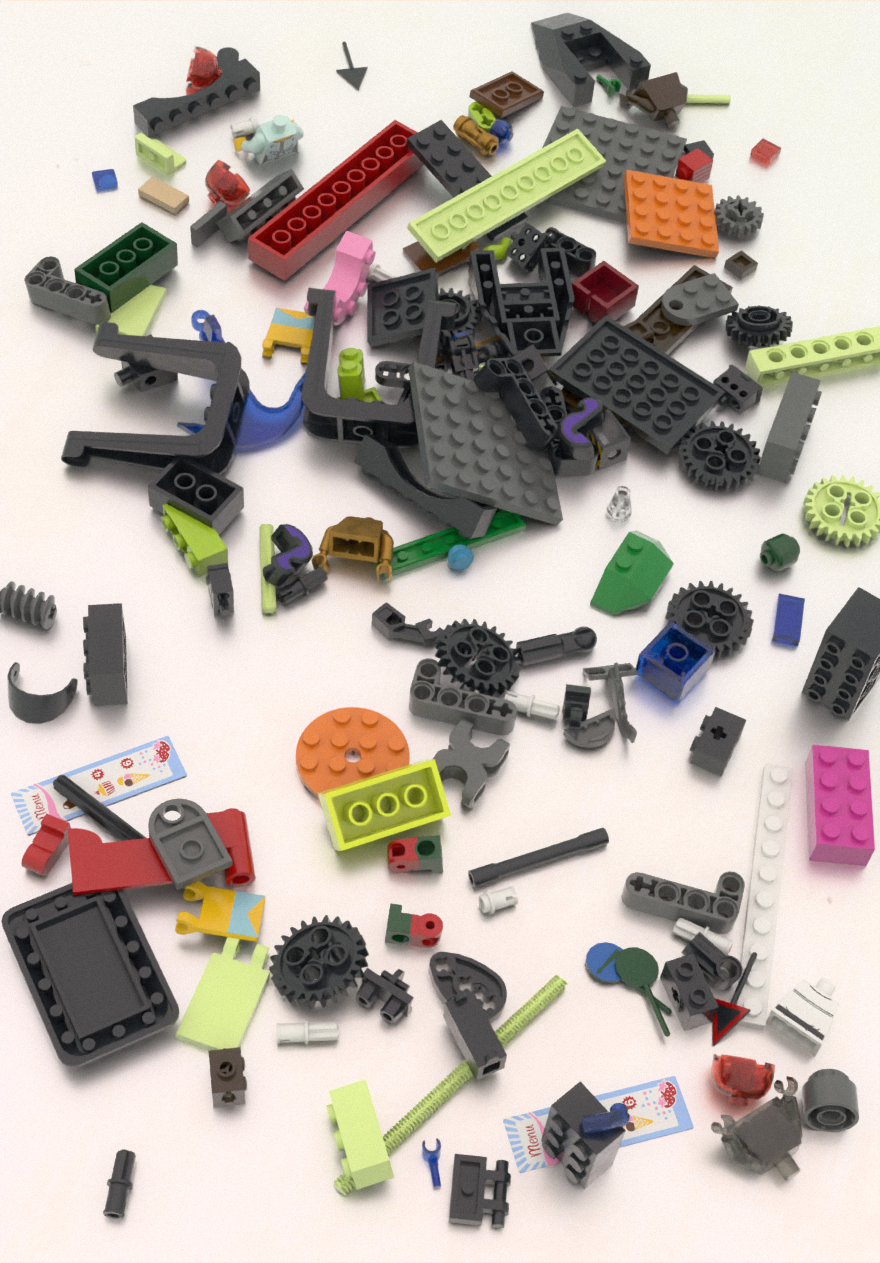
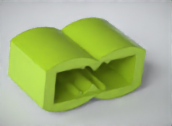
M347 348L339 353L337 374L340 399L357 398L361 401L365 394L364 384L366 382L363 352L361 349Z

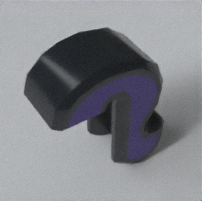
M587 397L578 402V412L567 414L558 424L560 445L569 456L577 460H588L594 457L593 445L585 436L604 422L602 402L595 397Z
M280 524L271 535V540L281 552L272 556L271 564L263 568L265 580L275 586L286 584L291 576L299 574L313 557V547L308 538L301 530L290 524Z

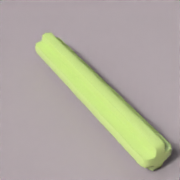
M269 523L267 525L261 524L259 527L262 612L265 614L276 612V586L267 582L263 576V568L271 564V557L275 555L274 543L271 540L274 527Z

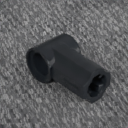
M700 932L681 952L684 956L694 953L702 972L707 975L710 985L717 990H727L742 975L743 968L740 961L733 956L725 955ZM720 968L726 969L730 978L724 977L720 972Z

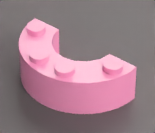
M348 231L345 232L336 248L334 268L327 284L323 288L336 291L334 325H339L348 316L354 315L359 297H363L366 293L367 283L365 282L370 265L373 263L376 252L373 251L372 240ZM308 301L306 302V304H305V306H304V311H305V313H306L307 315H309V314H308V304H309Z

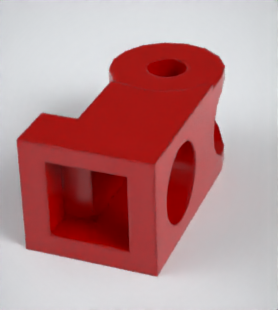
M46 813L41 821V828L32 841L33 843L28 846L23 855L21 866L39 875H48L69 844L67 828H71L70 823Z

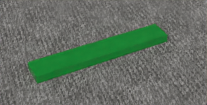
M502 510L495 513L483 537L468 539L461 536L457 528L452 527L394 547L392 562L389 563L392 567V576L447 558L449 550L456 545H465L473 549L525 531L526 525L519 514ZM381 574L383 579L388 578V574Z

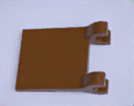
M418 241L403 248L404 254L419 272L435 268L438 275L465 262H469L470 251H480L479 245L476 242H472L464 250L461 248L442 260L435 262Z

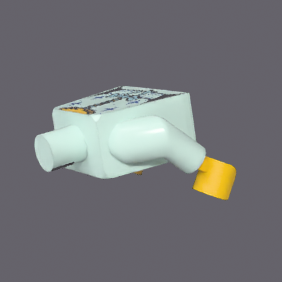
M276 115L273 120L258 126L255 136L251 141H247L244 136L233 139V144L236 152L243 150L244 152L253 153L261 166L298 153V139L303 138L304 131L294 122V119L290 121L288 116Z

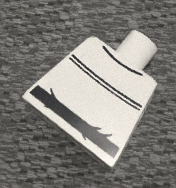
M821 978L815 986L806 980H802L772 1008L766 1023L815 1057L828 1034L839 1008V1003L831 998L836 990L835 985L826 978Z

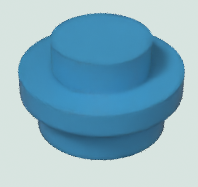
M456 545L449 550L447 560L451 568L462 570L473 562L474 554L465 545Z

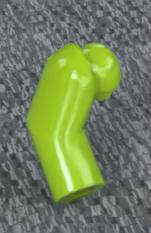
M505 237L502 238L499 245H489L482 251L494 250L495 260L500 261L506 258L505 252L512 244V241Z

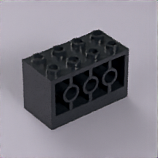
M860 587L856 589L826 629L802 689V693L807 695L812 701L822 704L834 714L842 716L848 721L880 678V599Z

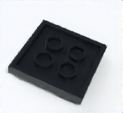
M435 268L367 285V342L370 347L422 335L429 300L439 301L438 273Z

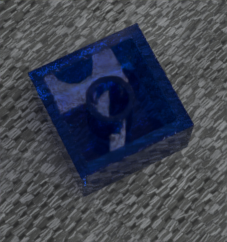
M670 621L641 651L635 669L640 677L679 703L710 669L716 650L673 621Z

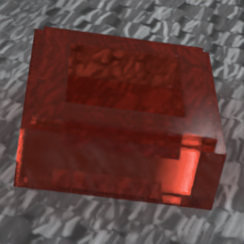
M763 138L751 149L750 155L769 165L780 154L781 147Z

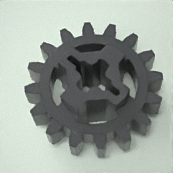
M737 195L736 199H733L731 196H728L727 201L721 199L720 204H716L714 212L716 226H721L720 231L722 232L725 230L729 231V236L734 233L737 237H740L741 234L749 237L750 232L756 234L757 229H761L764 213L761 212L762 207H756V201L748 202V197L741 199Z

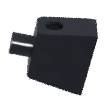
M121 361L122 369L114 373V378L119 386L132 382L142 392L178 380V373Z

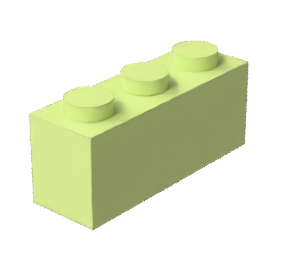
M366 1079L330 1090L329 1094L332 1104L326 1105L331 1124L338 1123L339 1130L333 1133L338 1150H345L347 1158L341 1159L346 1179L353 1177L356 1189L358 1190L395 1178Z

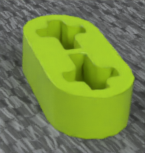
M478 102L471 103L468 109V116L487 133L494 135L496 133L497 121L492 112Z

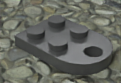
M712 273L667 289L662 298L661 310L670 321L679 325L691 326L738 310L739 303L717 275ZM670 307H678L680 310H673Z
M177 798L167 800L153 810L148 822L149 838L177 890L232 866V859L200 805L191 800ZM169 811H176L180 814V817L177 820L171 821L166 819L164 815Z

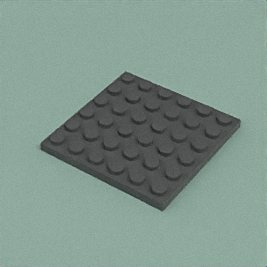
M561 106L542 148L579 129L603 156L606 163L602 168L544 201L627 223L624 174L626 170L674 178L678 160L682 157L687 138Z
M413 361L408 370L425 487L558 525L563 520L554 470L549 460L548 447L543 452H537L528 445L499 392H484L476 386L473 380Z

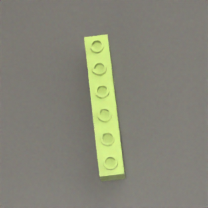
M880 326L751 350L747 357L745 369L751 379L760 386L765 387L788 382L792 372L812 378L879 365Z

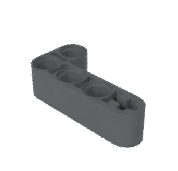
M49 256L41 259L24 278L29 299L37 305L97 325L108 322L111 318L105 293L65 280L60 261L56 257Z
M426 658L417 664L409 695V710L413 715L457 725L462 719L473 723L472 729L502 736L508 735L513 731L517 715V708L513 702L441 685V666H438V662L434 659Z
M635 872L627 877L621 899L625 906L630 909L675 922L679 918H683L703 928L708 926L710 927L709 931L714 933L726 934L732 930L739 914L745 882L743 877L736 872H724L717 882L714 893L645 873ZM724 888H730L734 892H728ZM660 897H667L671 901H664ZM689 905H695L699 908V910H695L691 908ZM718 913H724L729 918H723Z

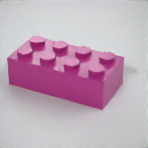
M812 745L805 761L809 861L867 866L875 851L869 750Z

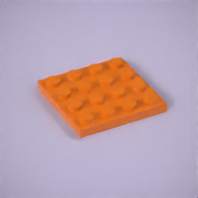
M626 170L624 174L628 243L711 258L717 257L719 246L712 185Z

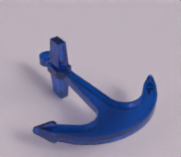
M197 310L192 314L191 325L194 330L200 332V341L225 342L222 337L221 326L214 314L210 315L205 310ZM204 319L205 321L203 323H200L197 320ZM305 373L295 385L289 400L277 408L262 405L250 389L235 450L264 446L277 440L291 429L304 408L301 395ZM177 423L178 428L190 435L198 433L204 427L203 424Z

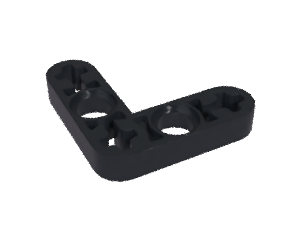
M441 330L440 339L443 340V344L438 352V357L444 359V362L437 364L436 368L444 372H448L449 365L446 339H452L450 332L447 330ZM392 361L379 362L375 367V380L382 386L411 389L410 380L404 377L405 374L409 373L408 367L411 364ZM384 372H389L388 376L383 375Z

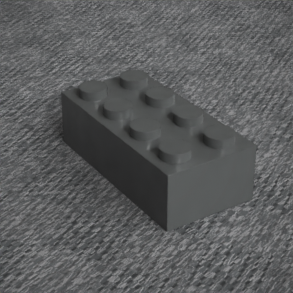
M795 372L791 373L764 447L757 471L758 475L786 483L788 474L794 475L798 460H795L794 457H800L804 443L800 442V440H806L810 425L806 423H812L817 408L812 406H818L822 394L821 391H818L821 380Z

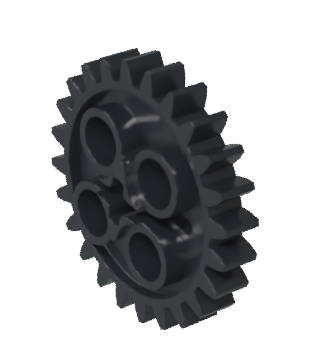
M711 421L710 426L707 427L702 422L700 429L695 426L682 439L678 455H680L678 462L683 463L682 471L689 470L688 478L696 476V484L704 481V488L712 484L716 491L719 486H723L724 490L728 491L729 485L734 489H738L739 483L745 486L747 481H752L754 474H757L761 460L759 456L760 449L755 448L757 442L749 441L750 434L742 435V428L737 431L733 430L734 424L727 428L723 421H721L720 426H716Z
M699 581L697 587L689 583L687 590L680 587L679 593H674L672 600L669 601L665 619L668 620L666 628L671 629V637L678 636L677 645L686 643L685 651L694 648L696 656L701 651L705 652L706 658H709L711 653H715L716 657L720 658L722 651L727 656H730L732 649L738 652L741 645H746L748 637L750 638L754 619H751L752 610H747L749 603L740 602L741 594L732 595V587L727 591L723 590V583L718 588L714 587L713 581H710L708 586H704L703 582Z
M465 618L461 623L455 620L452 625L448 624L444 631L442 630L435 645L437 649L435 657L440 658L437 665L446 667L443 675L451 674L453 676L450 681L451 683L458 681L460 682V689H464L467 686L471 692L478 690L480 694L484 695L488 692L493 697L497 692L503 695L505 690L509 691L513 684H515L522 669L519 666L522 659L516 656L519 650L510 647L513 641H505L503 639L505 633L497 634V627L494 626L489 629L485 621L480 626L476 619H473L471 624ZM490 647L486 653L481 654L484 649ZM471 661H475L470 668H467Z
M328 915L324 916L322 922H318L314 916L310 925H307L302 920L301 929L297 930L291 927L292 935L290 937L281 936L284 944L274 946L277 954L270 956L273 963L269 967L273 975L271 980L279 994L285 996L289 1003L295 1000L298 1007L307 1002L309 1008L313 1009L316 1001H319L324 1008L327 999L330 998L335 1004L338 1003L337 995L341 993L346 997L349 996L346 988L348 986L357 988L358 985L355 978H364L365 975L361 968L368 967L365 957L369 956L363 936L357 927H352L350 921L347 920L342 923L339 916L332 922Z

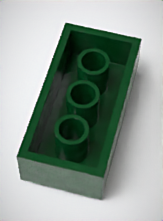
M141 222L74 269L75 282L105 293L110 313H113L149 285L178 266L177 243Z

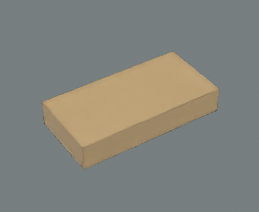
M151 177L138 189L139 196L173 214H176L189 202V195L154 177Z

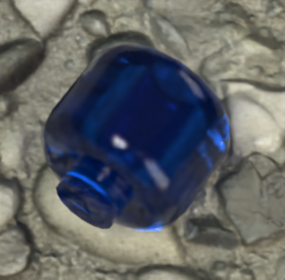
M497 119L489 131L490 134L498 137V143L502 145L511 141L514 135L513 126L502 119Z

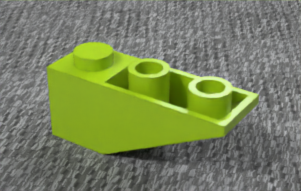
M168 504L163 505L164 516L161 517L163 527L167 532L171 531L173 534V541L177 549H182L185 553V560L190 569L194 568L199 577L207 574V566L228 563V549L216 530Z

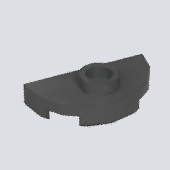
M610 709L581 722L580 730L564 729L563 735L571 743L579 747L594 748L602 746L610 740L614 733L616 717L613 710Z

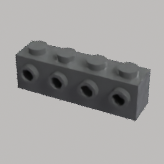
M292 169L275 176L222 217L216 224L228 242L234 240L241 242L251 235L250 231L266 224L265 220L268 217L272 218L280 213V208L283 205L287 206L295 201V196L304 188Z

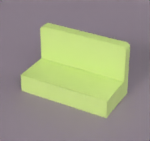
M142 133L134 137L136 155L167 176L187 163L185 157L157 139L152 140Z

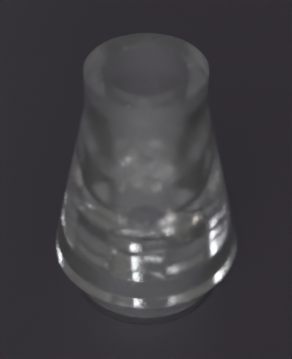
M626 486L616 488L615 494L606 508L609 518L617 523L626 521L632 514L631 491Z

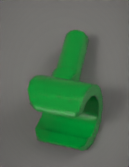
M601 75L596 76V79L607 87L606 92L608 95H613L615 90L617 92L620 91L621 82L618 79L608 81Z

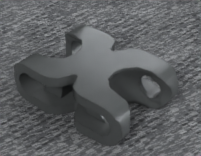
M462 719L449 735L448 749L438 751L433 759H435L441 782L453 778L463 783L461 804L468 808H473L485 792L487 777L495 776L506 761L510 743L503 739H497L490 747H477L470 742L473 723Z

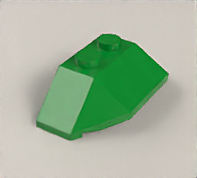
M637 530L628 532L606 566L590 605L615 616L621 614L622 611L632 610L651 603L674 565L661 542Z

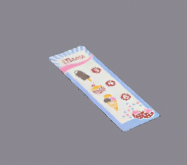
M165 736L62 775L67 776L95 799L107 806L185 777L187 773L170 737ZM58 776L11 793L13 802L28 835L40 830L41 821L46 813L64 821L86 814L54 789L53 781Z
M675 1076L595 1096L626 1130L620 1147L694 1128ZM551 1107L503 1119L519 1173L561 1163L557 1158L552 1159L545 1152L542 1146L543 1142L541 1141Z

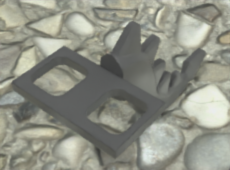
M617 662L614 665L583 668V673L589 681L608 679L607 685L612 692L619 728L624 737L629 739L631 743H634L637 731L628 721L621 677L638 675V671L631 663L618 664ZM619 669H630V671L619 672ZM603 672L604 674L591 675L590 673Z

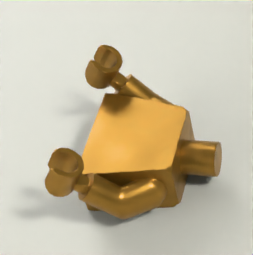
M347 516L338 524L326 529L318 549L320 553L312 557V565L316 569L322 564V568L327 573L330 569L327 560L328 554L329 556L375 563L380 561L381 564L376 568V579L379 582V576L386 573L388 574L389 583L392 580V567L389 563L392 562L394 541L388 531L383 530V522L381 520H374L371 517Z

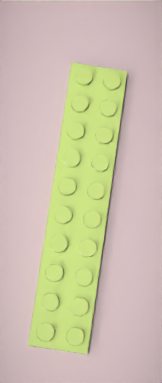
M576 129L409 222L407 229L433 260L438 262L602 168L606 160L580 130Z

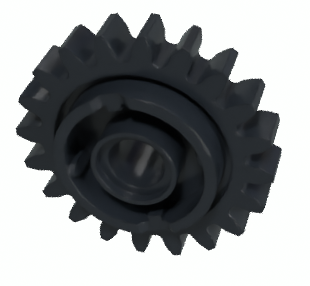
M440 288V293L438 294L439 301L456 303L454 328L447 330L450 332L452 340H457V338L463 339L467 335L474 336V331L479 330L482 318L481 308L477 306V301H470V294L462 296V290L454 293L453 288H450L447 293L443 288Z
M760 305L748 306L745 309L739 308V312H732V315L727 316L725 331L727 336H731L732 341L738 340V344H746L748 347H770L772 344L779 345L780 341H787V337H791L793 321H791V316H786L787 312L779 313L778 308L774 309L770 306Z

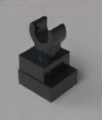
M566 684L562 713L563 719L569 720V729L580 730L581 721L583 722L587 719L591 687Z

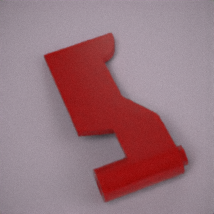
M236 808L206 813L232 859V866L224 870L226 884L232 887H243L253 883L256 876L246 814ZM67 828L73 895L173 884L150 838L102 843L101 838L92 831L81 828Z

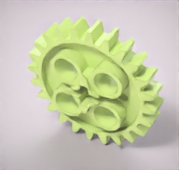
M831 475L829 481L823 477L820 483L814 482L813 488H809L803 502V513H806L805 521H811L810 529L818 528L817 536L825 534V541H829L831 538L835 539V545H838L840 541H844L845 546L848 547L850 541H853L856 546H859L861 540L868 544L870 538L875 540L878 533H880V500H878L880 492L872 493V485L864 487V480L856 483L854 476L849 481L846 480L844 475H841L840 480H837L834 475ZM847 495H849L850 501L846 511V518L843 526H840L844 503Z

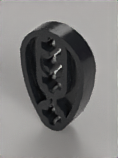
M437 952L431 957L428 970L433 988L444 1005L450 997L460 992H465V994L471 991L475 994L482 992V1000L478 999L482 1009L484 1002L487 1004L491 1001L495 1003L494 1009H483L490 1024L501 1016L506 1004L507 989L504 981L495 971L461 954ZM445 963L448 964L447 971L445 969H442L440 972L437 971L438 964L441 966ZM468 982L471 983L470 990L467 988L463 991L460 990L461 983L464 985Z

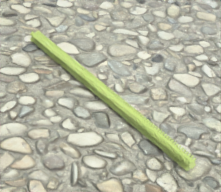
M554 975L551 978L552 980H549L546 983L547 985L541 987L538 990L539 992H536L528 1002H525L523 1007L517 1010L518 1012L512 1014V1017H509L501 1025L502 1027L496 1029L495 1033L503 1047H505V1044H508V1041L510 1042V1039L513 1040V1036L516 1037L515 1034H519L518 1031L521 1032V1029H524L523 1027H526V1024L529 1025V1021L532 1022L531 1019L534 1020V1016L537 1017L536 1014H540L539 1012H542V1009L545 1010V1007H548L547 1004L550 1005V1002H553L552 999L555 1000V997H558L560 992L563 993V989L566 990L565 987L568 985L566 980H563L559 975ZM463 1060L460 1063L461 1065L452 1070L446 1076L447 1078L438 1083L432 1089L433 1091L424 1096V1099H421L418 1102L419 1104H416V1107L410 1109V1112H407V1115H404L401 1118L402 1120L398 1121L399 1123H395L396 1125H393V1128H390V1131L384 1134L383 1140L389 1155V1150L393 1152V1148L396 1149V1145L399 1147L398 1142L402 1144V1140L405 1141L404 1136L408 1138L407 1136H410L411 1132L414 1133L413 1129L416 1130V1126L419 1128V1124L422 1125V1121L425 1122L428 1116L431 1117L430 1113L434 1114L433 1110L436 1112V1108L439 1109V1105L442 1106V1103L445 1104V1100L448 1101L447 1097L450 1099V1095L453 1096V1092L456 1093L455 1090L458 1091L459 1087L462 1088L461 1084L464 1086V1082L467 1083L466 1080H470L469 1076L472 1078L473 1073L466 1060ZM344 1172L343 1175L337 1177V1180H334L333 1186L345 1196V1191L348 1194V1189L352 1191L351 1186L355 1188L353 1177L346 1179Z

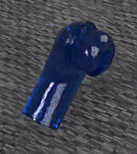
M615 1103L610 1107V1112L583 1116L582 1124L585 1134L626 1126L630 1120L628 1107L623 1103Z

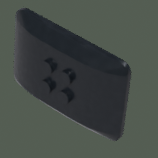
M70 883L16 905L3 914L1 920L3 930L62 1065L73 1069L82 1067L163 1031L177 1022L180 1014L178 1004L124 889L73 895V885Z

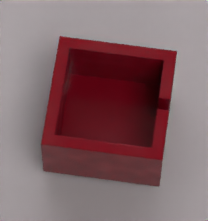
M602 261L572 282L575 298L573 307L584 315L588 313V318L596 324L604 316H608L615 321L635 307L639 285L607 262Z

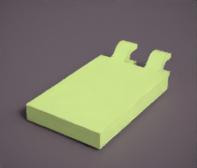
M149 285L111 313V318L108 322L118 325V334L147 336L166 296V288ZM96 324L95 327H96V335H97V331H98L99 325Z
M227 937L222 954L212 953L176 1032V1038L210 1051L240 1047L270 978V972L263 970L270 956L268 954L269 947L257 944L249 965L235 960L241 948V944H239L241 939Z

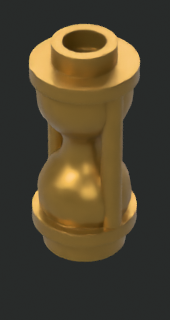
M461 115L454 122L453 130L456 135L477 147L482 155H492L497 151L499 147L498 137L487 133L471 117Z

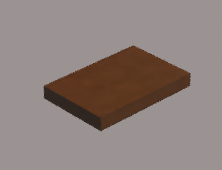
M511 71L470 90L469 97L503 118L542 99L544 91Z

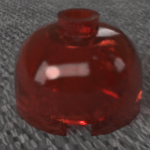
M195 46L193 50L195 57L194 59L191 58L186 82L191 81V83H188L185 89L199 92L217 81L222 75V69H219V61L213 52Z
M217 160L206 174L205 187L209 192L207 197L215 205L221 201L227 207L237 206L249 196L250 188L238 173L234 175L230 172L229 169L231 167L221 160Z
M713 1054L711 1077L716 1089L721 1094L729 1097L730 1104L748 1107V1101L760 1100L768 1094L773 1084L776 1065L765 1062V1065H760L754 1059Z

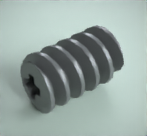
M10 581L0 591V613L2 612L5 616H12L17 620L22 619L25 623L32 622L33 625L37 627L42 626L45 630L52 627L57 615L54 595H49L45 601L44 592H39L35 597V589L30 588L25 594V586L21 584L16 589V583Z

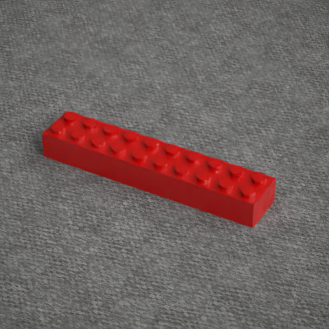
M397 120L391 122L248 238L249 260L286 281L424 165L406 145L407 138L418 132Z

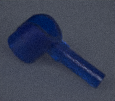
M436 1138V1150L430 1151L425 1147L426 1143L423 1140L422 1157L429 1163L433 1188L441 1187L438 1160L441 1156V1142Z

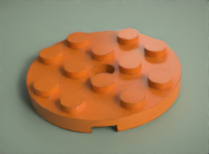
M359 707L338 708L320 715L302 732L296 748V770L303 786H306L315 795L317 800H319L318 793L409 765L410 761L409 746L400 728L386 716L376 711ZM355 752L360 759L357 762H349L345 757Z

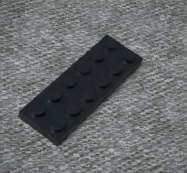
M442 120L407 138L406 145L453 198L492 177ZM523 212L486 235L494 242L524 224L528 216Z

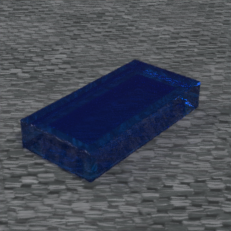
M778 594L772 641L799 645L805 598Z

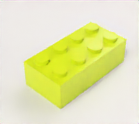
M425 759L318 793L333 848L338 851L451 816L435 759Z

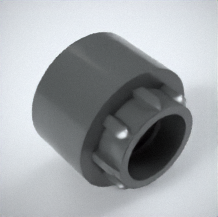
M821 1069L809 1076L808 1081L802 1087L805 1123L809 1127L823 1132H840L855 1126L859 1121L857 1087L849 1077L836 1069Z

